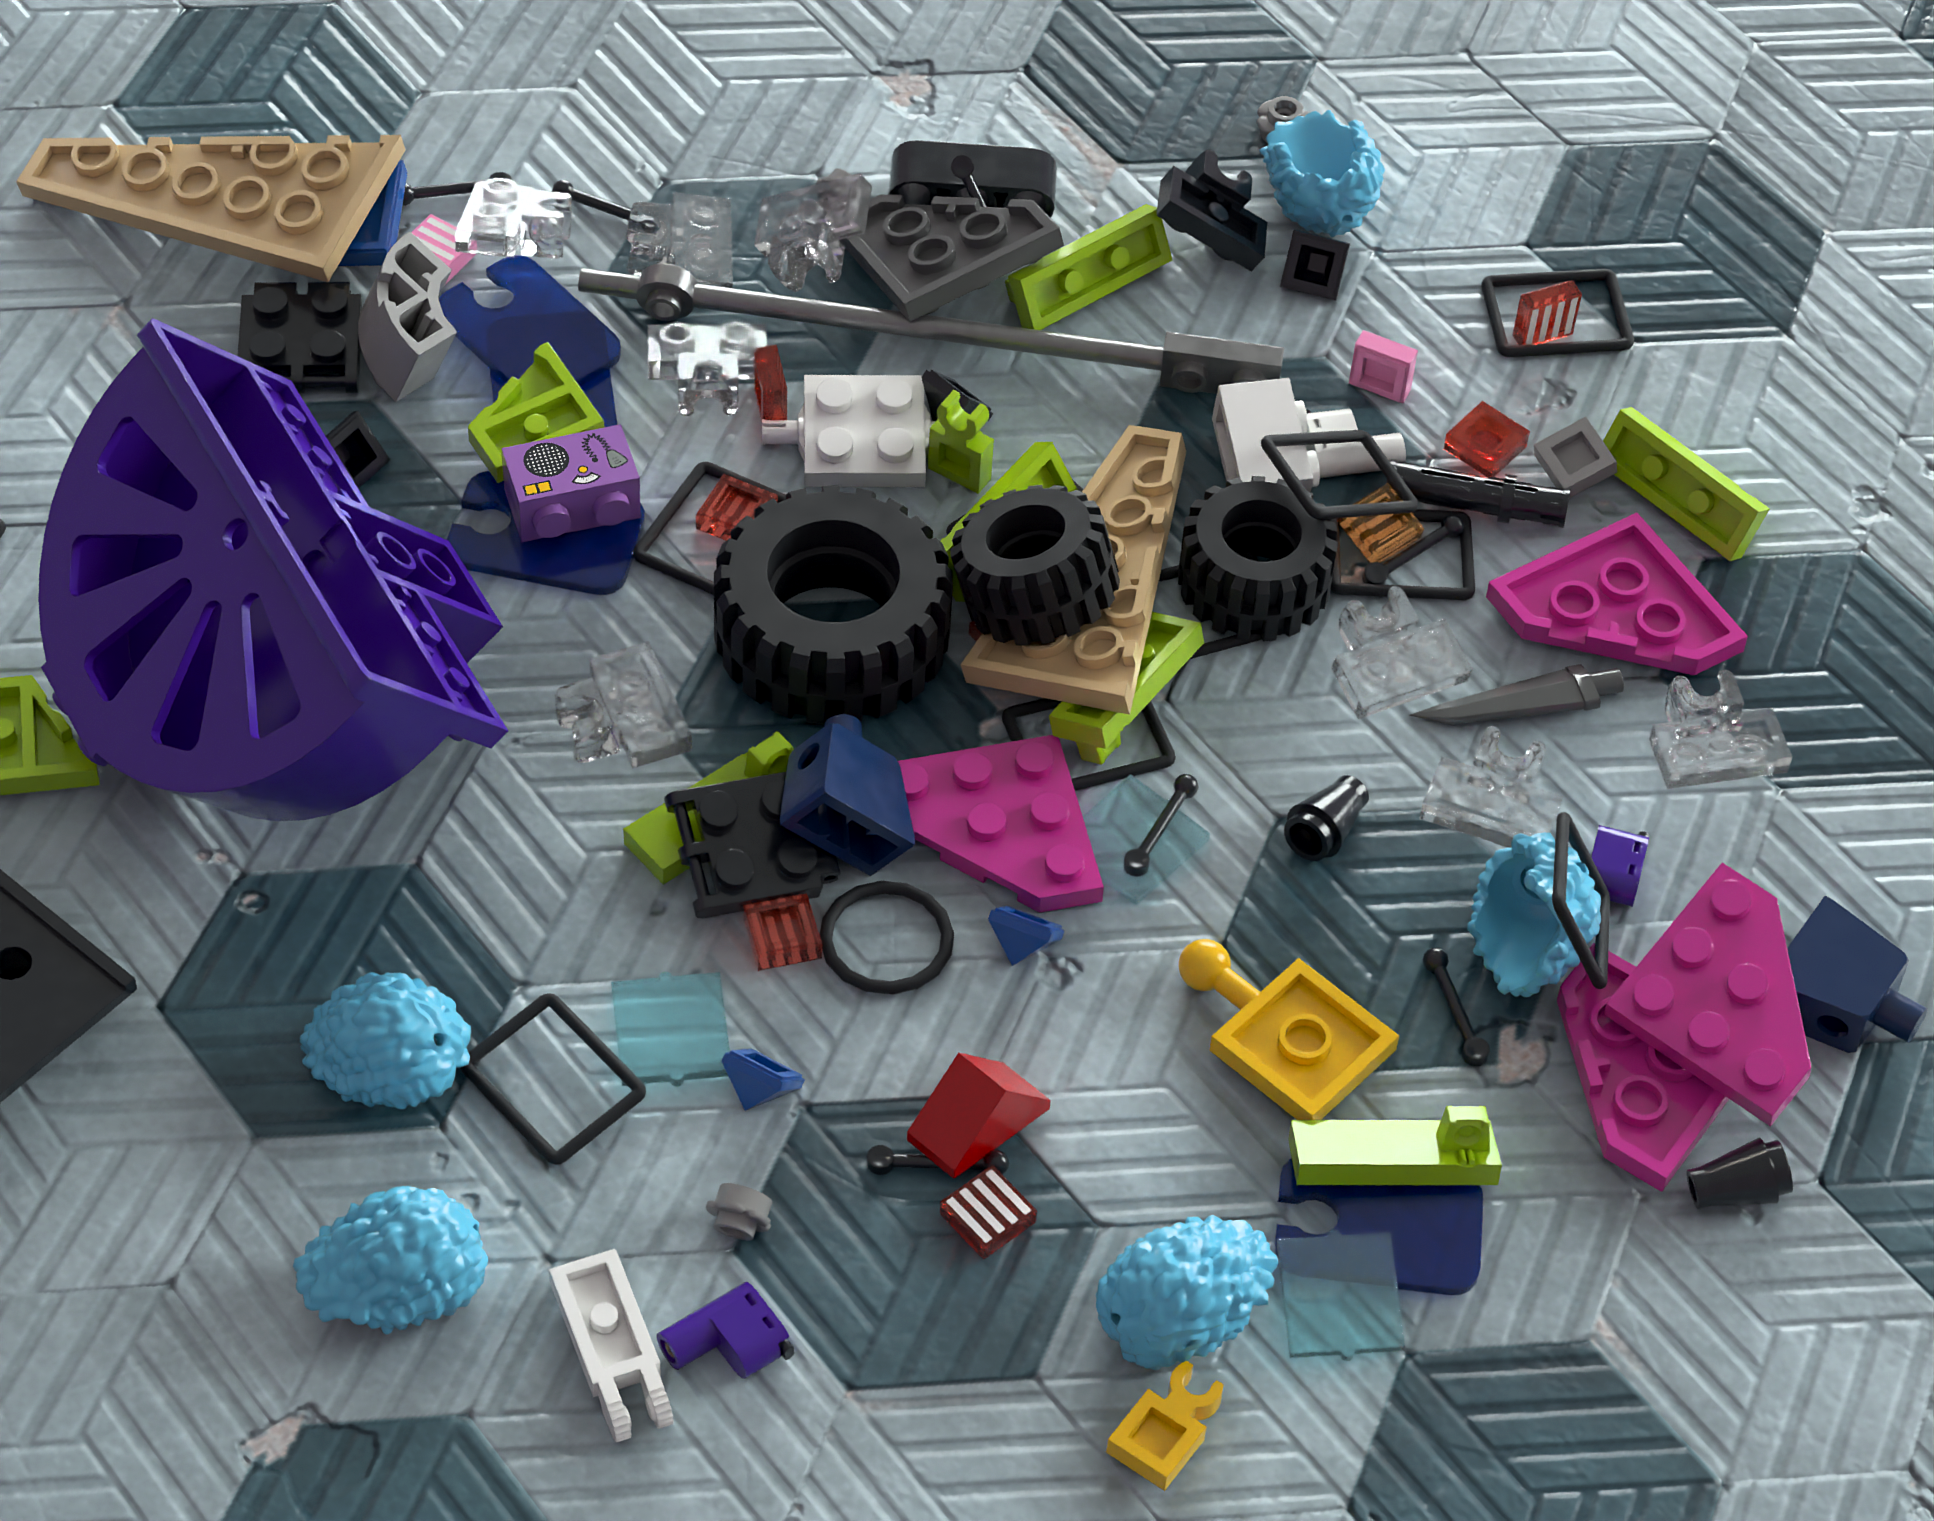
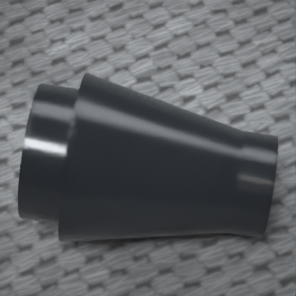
M1344 775L1339 777L1332 785L1293 806L1288 812L1287 822L1284 826V836L1290 848L1300 857L1310 861H1319L1336 855L1341 849L1360 811L1369 801V794L1364 784L1353 776Z
M1759 1137L1700 1167L1686 1171L1689 1191L1697 1209L1722 1205L1778 1203L1780 1195L1793 1192V1180L1789 1162L1779 1140L1764 1143Z

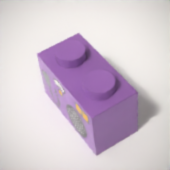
M621 424L501 448L504 490L521 542L541 538H554L565 533L604 525L611 526L623 521L641 518L640 477Z

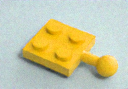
M1195 940L1183 949L1179 957V973L1189 987L1198 991L1216 990L1240 1009L1238 1013L1211 1036L1209 1051L1296 1120H1322L1397 1049L1399 1035L1300 958L1295 960L1260 992L1231 969V960L1227 950L1214 940Z

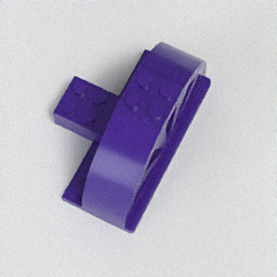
M152 318L137 334L143 347L109 385L92 410L73 445L51 503L43 538L39 567L38 602L40 631L46 662L41 668L54 690L52 694L53 701L68 716L79 736L77 743L83 754L95 764L100 766L112 765L118 771L141 783L250 818L270 821H301L337 813L381 793L414 769L447 736L456 741L466 739L491 749L508 732V729L467 663L503 626L451 543L446 539L369 507L291 380Z

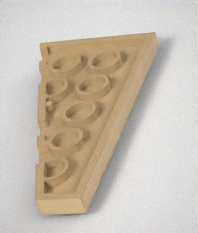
M328 135L326 143H294L290 136L201 137L200 144H173L170 137H149L147 145H116L111 137L43 138L16 183L24 197L329 282L406 149L401 135H380V141L375 143H352L349 135Z
M1129 425L1082 491L1087 495L1088 501L1094 500L1100 508L1119 570V589L1113 592L1115 600L1111 606L1100 610L1101 617L1093 624L1081 626L1080 632L1070 637L1066 634L1055 638V642L1047 644L1035 641L1029 646H1018L1014 640L1001 643L993 640L992 634H981L960 664L966 683L1130 715L1187 452L1182 433Z

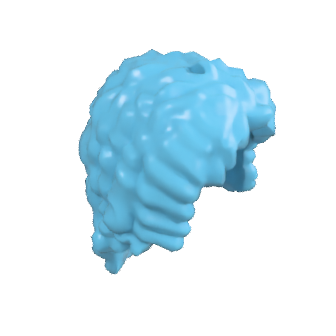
M1327 110L1322 115L1317 111H1313L1305 117L1297 116L1286 123L1275 122L1274 131L1270 132L1266 137L1268 146L1261 148L1260 153L1264 156L1263 162L1266 163L1270 184L1276 189L1274 198L1282 207V213L1291 221L1297 222L1306 231H1313L1317 234L1323 232L1332 238L1337 235H1344L1346 232H1350L1352 228L1361 226L1362 217L1366 216L1375 207L1376 201L1380 197V187L1385 171L1384 165L1380 161L1381 153L1375 148L1374 139L1368 137V132L1364 129L1363 122L1352 120L1348 122L1349 126L1344 125L1336 120L1331 110Z
M1523 833L1514 835L1511 848L1495 851L1494 856L1486 862L1485 871L1478 876L1480 883L1477 884V892L1472 897L1474 904L1471 906L1473 913L1471 921L1467 925V930L1475 939L1474 954L1483 957L1485 968L1493 972L1494 981L1498 983L1497 989L1504 995L1510 992L1516 997L1519 995L1531 997L1532 994L1539 992L1542 985H1547L1548 983L1556 985L1560 978L1566 974L1568 968L1577 967L1581 962L1552 903L1555 839L1551 833H1537L1530 837ZM1568 847L1566 904L1588 944L1599 933L1601 897L1594 890L1595 882L1589 876V870L1586 865L1581 862L1578 852Z
M370 972L359 977L355 985H344L332 991L331 1000L313 1009V1020L304 1026V1033L300 1036V1043L302 1044L300 1047L306 1054L302 1063L312 1070L313 1078L324 1080L330 1090H336L338 1094H341L343 1101L348 1102L353 1099L354 1102H362L370 1108L376 1104H383L386 1107L405 1109L408 1105L416 1107L420 1102L425 1103L431 1097H440L446 1089L452 1087L456 1068L468 1065L470 1060L466 1047L470 1042L471 1026L464 1022L463 1018L456 1012L455 1002L450 997L440 993L437 988L433 986L427 987L421 979H411L404 973H385L379 975ZM433 1036L437 1040V1045L434 1042Z
M399 1186L391 1188L386 1192H374L368 1195L361 1205L351 1203L347 1215L337 1217L332 1226H321L319 1237L308 1241L305 1246V1254L295 1258L293 1268L297 1272L296 1290L303 1295L306 1309L311 1311L319 1310L318 1315L322 1322H328L336 1318L350 1319L356 1325L367 1324L371 1329L381 1327L386 1335L390 1334L395 1327L398 1330H405L410 1323L421 1326L424 1319L436 1320L441 1315H454L457 1308L469 1305L472 1296L477 1293V1290L484 1282L488 1256L482 1249L483 1242L479 1234V1222L473 1218L469 1209L464 1208V1205L456 1202L455 1199L448 1198L443 1190L434 1188L422 1190L411 1186Z
M1214 1215L1208 1216L1204 1221L1199 1217H1187L1185 1224L1179 1222L1171 1227L1156 1228L1152 1232H1148L1144 1238H1137L1133 1245L1126 1246L1124 1253L1119 1254L1116 1261L1109 1265L1107 1273L1098 1282V1290L1096 1292L1098 1319L1108 1337L1119 1342L1123 1359L1136 1363L1146 1369L1159 1370L1162 1367H1170L1176 1364L1177 1361H1189L1192 1356L1206 1357L1209 1352H1215L1217 1347H1221L1223 1341L1234 1340L1238 1333L1243 1331L1244 1326L1249 1323L1253 1305H1268L1266 1290L1274 1285L1275 1279L1271 1273L1277 1268L1278 1258L1270 1250V1244L1266 1241L1264 1233L1260 1230L1254 1231L1245 1220L1223 1221Z

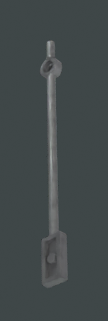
M671 264L651 265L642 271L641 276L581 268L578 280L579 292L637 299L638 304L650 316L661 321H672L686 317L693 311L694 307L991 347L1161 371L1160 386L1177 388L1189 393L1206 392L1217 394L1219 385L1280 379L1284 347L1166 332L1164 347L931 315H923L909 322L900 311L698 284L690 272Z

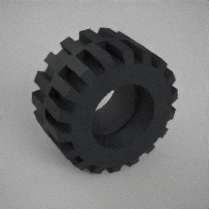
M1252 476L1250 482H1242L1237 477L1226 480V487L1223 489L1216 485L1205 491L1204 500L1196 499L1190 507L1189 517L1185 518L1178 569V585H1182L1181 596L1185 605H1194L1192 614L1199 621L1211 620L1213 622L1212 630L1223 635L1228 630L1237 633V639L1250 641L1251 631H1262L1263 642L1276 640L1279 629H1283L1284 634L1288 637L1299 633L1301 623L1310 626L1318 619L1319 610L1325 609L1328 602L1338 542H1336L1338 533L1336 524L1333 521H1328V519H1315L1311 517L1285 480L1279 478L1277 483L1265 482V476ZM1307 491L1313 499V494ZM1323 503L1316 504L1318 507H1325ZM1252 551L1257 556L1266 557L1273 561H1253L1237 553Z
M1042 485L1028 486L1026 490L1016 492V489L1005 492L1003 497L996 500L990 499L980 505L981 510L979 512L970 513L962 521L964 528L957 530L953 536L952 542L954 547L950 549L951 560L971 621H975L977 629L982 634H992L993 640L1001 643L1014 640L1018 646H1029L1035 641H1041L1042 644L1055 642V638L1064 634L1070 637L1080 632V627L1084 624H1093L1101 617L1100 610L1111 606L1115 600L1113 592L1119 589V570L1103 515L1094 500L1088 501L1087 495L1079 490L1068 492L1066 486L1053 485L1050 488H1043Z

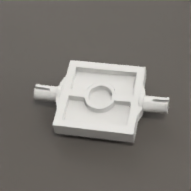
M804 375V404L798 414V420L762 419V445L798 444V450L804 460L805 487H925L929 433L931 426L936 421H931L930 414L924 404L922 375Z

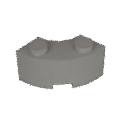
M410 231L402 236L387 253L363 304L358 322L360 347L363 357L373 374L374 381L395 402L435 378L457 333L443 315L438 299L452 269Z

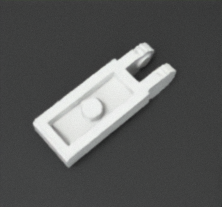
M612 1249L549 1269V1282L593 1398L599 1396L603 1415L614 1441L617 1443L631 1438L632 1423L626 1406L622 1403L618 1390L634 1384L641 1383L649 1417L654 1421L656 1427L660 1429L674 1424L670 1401L660 1377V1360L617 1251Z

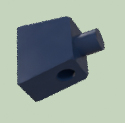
M847 714L832 716L824 723V727L793 749L788 757L780 813L781 826L869 876H872L915 846V836L900 764L894 756L862 738V724L859 719Z
M1824 896L1787 948L1805 1036L1846 1053H1853L1860 1049L1873 1028L1878 1026L1909 1043L1921 1026L1928 1008L1898 992L1909 962L1905 952L1836 901Z

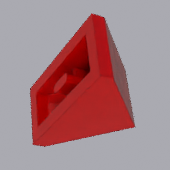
M958 1052L908 1129L907 1141L955 1179L985 1157L987 1153L999 1147L1050 1109L1051 1100L1005 1063Z

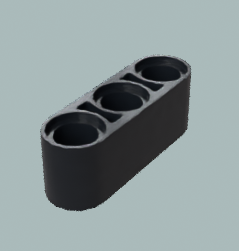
M915 140L904 142L893 151L888 195H902L905 204L931 205L934 196L970 198L962 179L955 177L951 170L953 159L957 156L965 155L973 161L974 171L972 175L987 207L1008 208L1007 206L1011 199L1034 200L1049 217H1052L1055 210L1057 166L1054 158L1043 150L1026 147Z

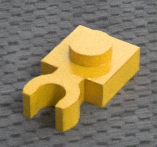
M1188 1361L1182 1362L1173 1370L1166 1399L1147 1389L1107 1441V1454L1164 1491L1205 1439L1207 1427L1198 1420L1211 1417L1218 1410L1222 1398L1224 1384L1217 1380L1211 1385L1209 1391L1202 1395L1191 1394L1185 1389V1386L1191 1380L1193 1364Z

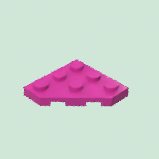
M1637 512L1489 581L1486 598L1521 639L1690 675H1696L1742 653L1748 638L1746 633Z
M1047 735L898 761L901 767L915 840L940 852L941 861L982 883H985L989 878L1017 893L1018 902L1039 913L1103 901L1104 886L1059 737Z
M1722 862L1608 1000L1605 1007V1016L1771 1127L1809 1079L1812 1066L1777 897Z
M1593 943L1589 949L1595 959V943ZM1608 951V977L1605 988L1597 989L1593 986L1580 962L1561 984L1556 1001L1603 1157L1663 1192L1729 1098L1605 1016L1606 1003L1636 968V966Z

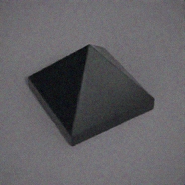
M1294 229L1280 287L1336 301L1351 243Z
M932 369L931 371L926 370L921 377L933 421L938 419V407L953 390L960 393V406L970 415L980 403L986 405L957 381ZM987 406L989 411V421L993 413L991 412L992 409L989 406Z
M353 411L326 435V438L358 489L390 461V458L359 411Z

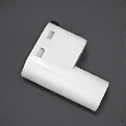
M1350 408L1315 413L1306 410L1307 433L1358 430ZM1401 433L1372 436L1389 461L1393 459L1406 462L1405 444ZM1361 442L1306 445L1307 451L1314 450L1317 454L1320 478L1381 471Z

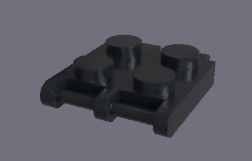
M255 282L254 295H242L238 357L273 373H291V376L282 377L291 380L299 394H304L305 388L345 387L346 393L359 392L361 347L358 335V322L362 301L361 294H351L350 282H308L307 294H298V291H296L297 282ZM345 372V375L306 376V373Z
M786 772L677 790L664 797L667 812L674 813L683 843V846L678 849L681 864L689 866L698 898L692 903L697 918H709L818 898L823 888L822 884L838 880V875L841 872L836 856L780 825ZM694 810L702 841H695L687 811ZM708 862L716 894L710 895L702 863Z

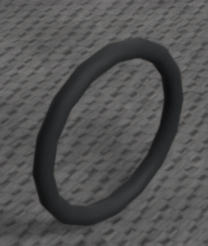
M882 880L855 886L836 898L822 918L819 943L826 964L842 981L865 992L891 995L918 989L937 977L952 956L954 930L947 911L931 894L908 883ZM878 894L907 897L922 904L936 919L941 933L939 951L928 967L912 977L885 981L869 979L852 971L837 956L832 941L835 922L845 908L861 898Z

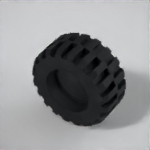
M822 486L821 492L808 494L806 488L788 492L786 500L777 503L773 498L754 509V519L747 515L731 530V539L729 538L722 544L716 558V570L714 571V640L717 653L723 657L724 669L733 681L738 684L743 682V692L759 704L766 700L771 702V710L790 719L796 713L806 716L807 723L824 725L826 719L832 716L847 714L856 717L862 722L863 715L874 713L876 718H879L897 710L898 700L901 699L904 703H908L924 691L925 682L928 683L936 677L943 665V654L948 651L953 575L952 570L948 567L949 556L942 542L936 537L933 538V530L919 516L915 515L910 519L908 517V508L891 498L886 503L876 499V494L873 491L857 488L856 493L840 492V486ZM844 588L864 594L882 607L874 613L857 620L830 623L798 615L787 608L784 603L792 597L809 590Z

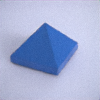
M1010 906L991 910L988 921L1012 966L1061 940L1065 931L1059 924Z
M752 1048L725 1052L721 1061L745 1111L801 1089L805 1081L802 1078V1074Z

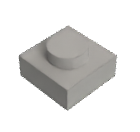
M1586 416L1534 444V456L1555 487L1571 489L1569 498L1617 473L1616 459Z

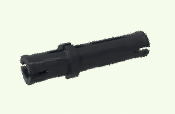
M1393 459L1390 461L1417 501L1423 504L1498 516L1497 522L1509 523L1511 518L1564 528L1571 489L1545 487L1517 481L1516 475L1505 474V478L1502 479L1414 465ZM1387 479L1384 497L1402 500Z

